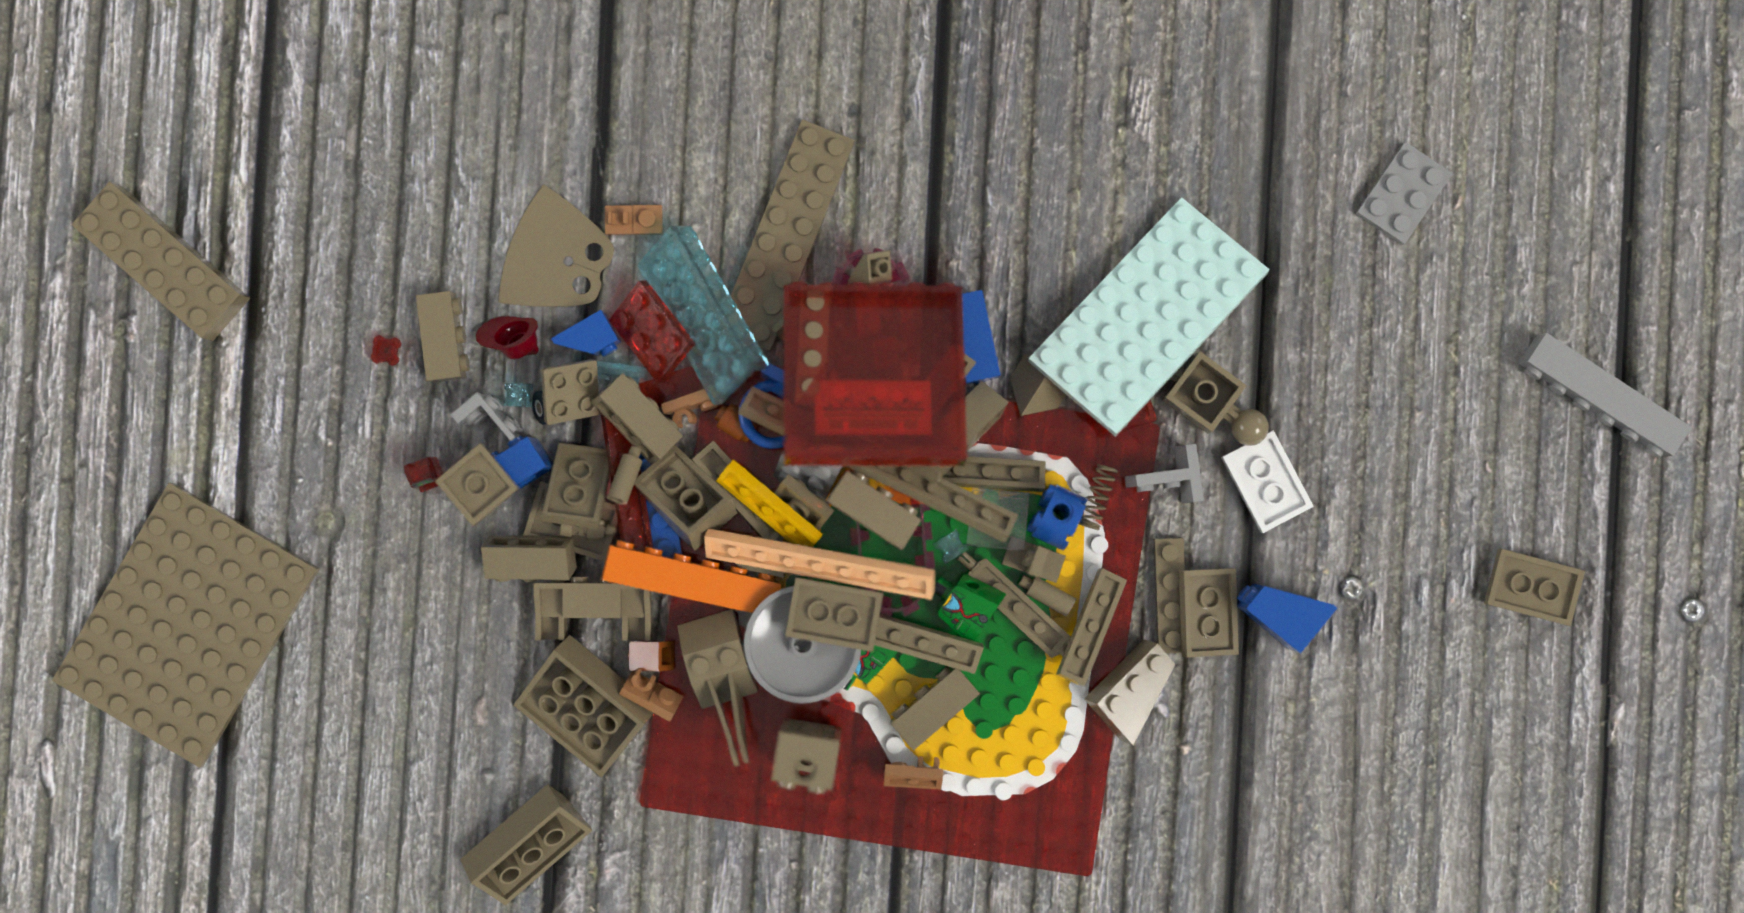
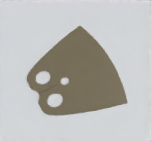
M543 184L526 209L511 240L503 267L498 303L537 307L580 306L596 300L602 286L600 274L604 268L610 265L614 254V247L611 241L581 211ZM591 243H598L603 248V256L597 261H591L586 257L585 249ZM570 256L573 258L571 266L564 265L563 260L565 257ZM579 276H584L590 281V289L585 294H578L573 289V281Z

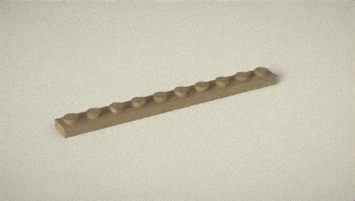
M753 386L740 407L738 414L787 438L794 434L844 461L843 465L1005 543L1018 516L1017 514L943 478H940L933 485L908 465L906 460L856 436L815 435V416Z

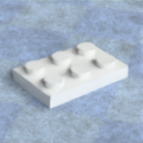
M1274 430L1268 432L1266 438L1261 443L1253 446L1243 445L1221 457L1261 533H1265L1314 507Z

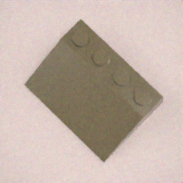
M571 635L551 653L513 705L601 778L654 714L619 695L626 681Z

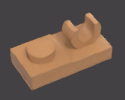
M605 206V235H663V206Z
M711 386L662 403L661 406L663 413L672 415V421L681 429L683 428L682 418L685 415L689 423H697L696 414L691 410L700 408L701 411L712 410L718 407L717 403L726 400L724 389Z
M641 668L632 671L619 695L670 722L684 696L660 683H656V676L654 675L650 679L641 675Z
M923 756L918 758L917 767L909 766L904 762L885 764L884 786L941 790L943 769H939V758H934L932 767L924 766Z

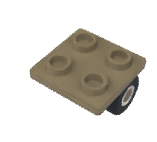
M589 359L546 367L541 370L543 390L536 391L532 398L533 412L540 424L552 425L599 415L600 411L591 402L599 394L596 360Z

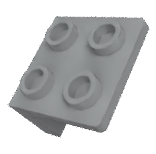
M477 392L451 414L457 424L469 426L472 423L475 426L478 425L489 415L511 441L521 436L520 432L524 430L515 418H509L503 413L502 410L505 409V406L495 395L491 396L490 394Z

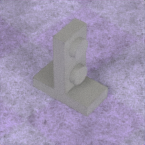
M1190 444L1174 447L1176 470L1124 476L1126 488L1136 487L1137 492L1154 490V484L1163 483V489L1179 487L1181 503L1204 501L1197 445Z

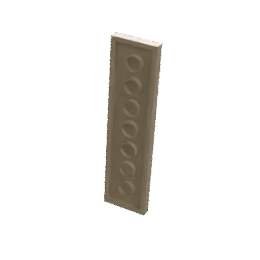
M801 120L718 326V332L771 352L777 334L771 328L786 315L855 140L806 120Z

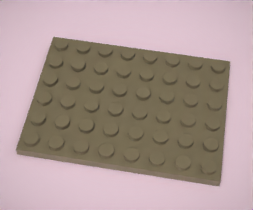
M168 483L52 681L197 767H203L318 573L319 568L178 485Z

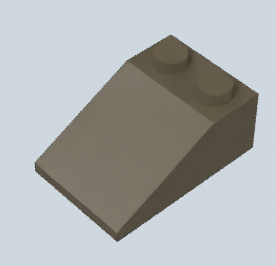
M676 445L660 460L654 462L640 474L634 484L637 490L675 533L694 551L705 542L704 536L708 529L719 530L737 514L732 497Z

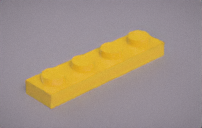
M734 459L716 480V482L791 544L813 547L823 535Z

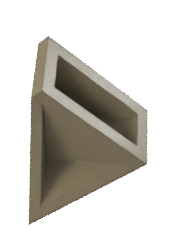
M1024 354L1009 378L1020 416L1058 409L1066 394L1028 362L1030 356Z

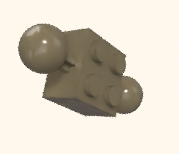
M1201 351L1194 355L1185 368L1181 366L1170 378L1174 384L1162 398V401L1205 433L1213 432L1220 421L1225 419L1231 424L1234 438L1243 445H1257L1266 438L1269 430L1266 417L1257 410L1246 409L1241 411L1233 405L1247 385Z

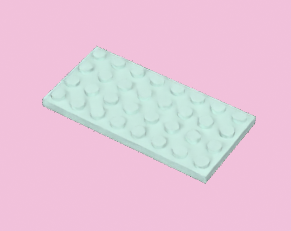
M1181 197L1028 358V362L1116 437L1258 285L1270 269Z

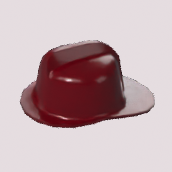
M512 316L493 318L485 322L478 329L476 341L480 346L499 349L507 358L513 360L520 359L526 355H536L539 352L536 335L538 322L534 318Z

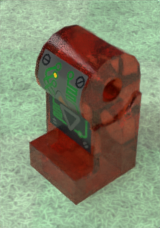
M424 457L404 465L406 478L413 489L419 487L420 493L439 487L435 480L443 475L437 457Z

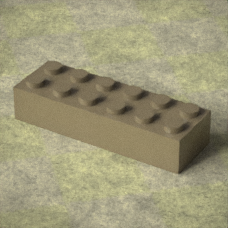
M109 181L72 223L74 228L203 339L214 341L250 300L246 293L120 185Z

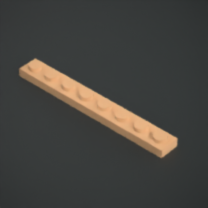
M708 529L704 536L706 558L932 600L934 594L935 570L714 529Z

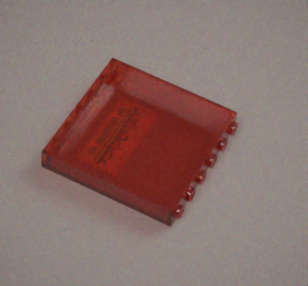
M799 281L784 285V466L965 465L967 460L962 286H955L952 283L925 286V284L918 282L910 283L908 286H896V284L891 282L880 283L878 286H866L863 282H853L849 285H837L834 282L807 285V283ZM807 298H823V308L818 311L810 310L806 304ZM810 322H818L823 328L822 335L817 339H811L805 333V327ZM809 350H816L821 355V363L816 367H809L804 362V355ZM810 378L813 379L804 392L802 389L803 382Z

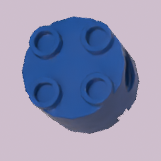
M1050 484L1047 490H1044L1038 502V505L1042 507L1041 511L1038 510L1036 515L1032 516L1026 530L1031 532V536L1064 551L1069 544L1065 540L1067 537H1073L1085 511L1086 505L1084 504H1086L1088 499L1057 484L1054 486ZM1053 512L1059 515L1060 520L1054 517Z

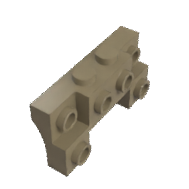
M575 576L571 577V582L534 583L535 640H565L567 638V618H622V641H651L653 639L652 591L604 581L601 577H599V582H588V577Z

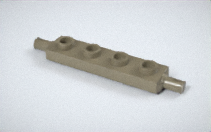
M964 551L962 555L969 563L961 556L957 560L969 570L968 575L1006 594L998 609L1051 658L1059 654L1063 657L1071 636L990 561L984 558L977 562Z

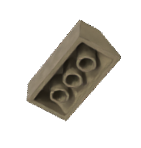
M547 784L460 860L473 885L502 904L507 905L593 830L566 797Z

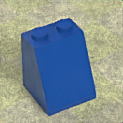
M1258 584L1246 585L1237 595L1239 600L1237 608L1287 649L1300 654L1337 610V607L1330 603Z

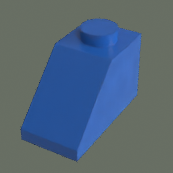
M602 310L551 338L553 343L558 346L595 356L601 354L603 357L615 352L618 349L616 345L622 342L606 313Z

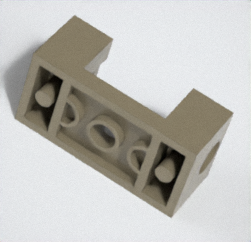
M785 718L779 732L772 780L778 781L777 785L785 788H795L796 784L808 786L807 790L815 793H825L826 789L832 790L841 727ZM799 771H805V772H811V773L808 774V775H802V774L799 773Z

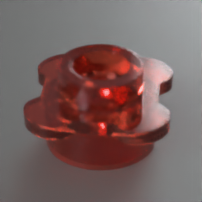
M376 336L373 339L374 345L371 360L376 364L387 362L391 366L397 365L400 360L398 349L402 346L401 341L398 338L385 339L383 336ZM385 348L389 349L388 353H384Z
M836 692L830 696L831 700L828 705L822 707L821 714L823 717H829L835 721L836 726L843 727L846 725L847 717L855 711L856 707L852 701L848 702L842 698L840 693ZM837 707L841 708L840 712H836Z

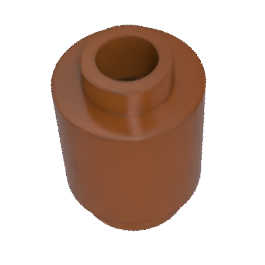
M733 403L729 407L723 404L714 418L718 421L716 427L737 441L741 439L747 443L749 439L744 434L739 422V407ZM751 420L754 428L756 429L758 423Z

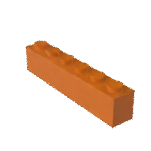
M617 540L616 545L609 544L601 577L602 580L749 613H753L763 600L776 591L781 590L782 586L780 582L775 581L776 576L759 573L758 577L747 574V569L737 566H731L730 570L719 568L720 563L705 559L702 560V564L690 562L691 556L674 553L673 558L662 555L663 550L646 547L645 551L633 549V543Z

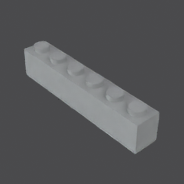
M1548 333L1536 335L1518 363L1526 368L1524 372L1537 380L1543 379L1549 383L1548 387L1553 392L1559 395L1566 394L1574 399L1572 403L1576 407L1584 411L1590 410L1598 415L1596 417L1598 421L1610 427L1614 425L1621 430L1620 434L1624 438L1632 442H1640L1646 446L1644 450L1654 457L1674 456L1692 428Z

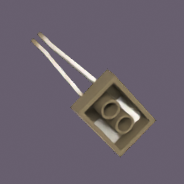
M729 609L679 624L677 627L683 659L701 708L716 706L728 741L734 766H739L738 752L722 703L732 700L741 754L744 763H749L742 697L757 693L759 690L746 661L744 640L735 610Z

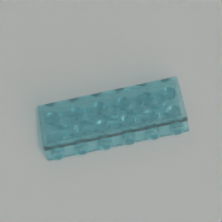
M670 226L637 266L712 404L720 405L754 370H765L769 363L753 337L749 326L739 312L735 301L726 289L722 278L717 273L709 255L699 241L696 232L691 226Z

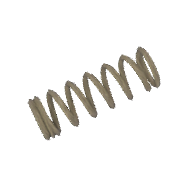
M1097 464L1096 471L1106 477L1095 476L1092 479L1103 487L1091 486L1089 489L1101 497H1086L1088 501L1097 505H1086L1085 508L1087 512L1095 516L1082 515L1079 525L1100 530L1101 526L1099 524L1093 523L1086 518L1102 520L1103 517L1088 508L1106 510L1105 506L1092 499L1107 501L1110 500L1109 497L1094 489L1111 491L1112 488L1097 479L1115 481L1114 477L1100 470L1117 473L1118 470Z

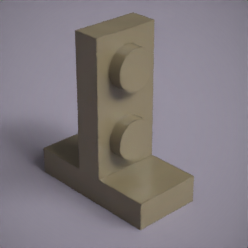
M1010 537L1001 564L1057 583L1066 556Z

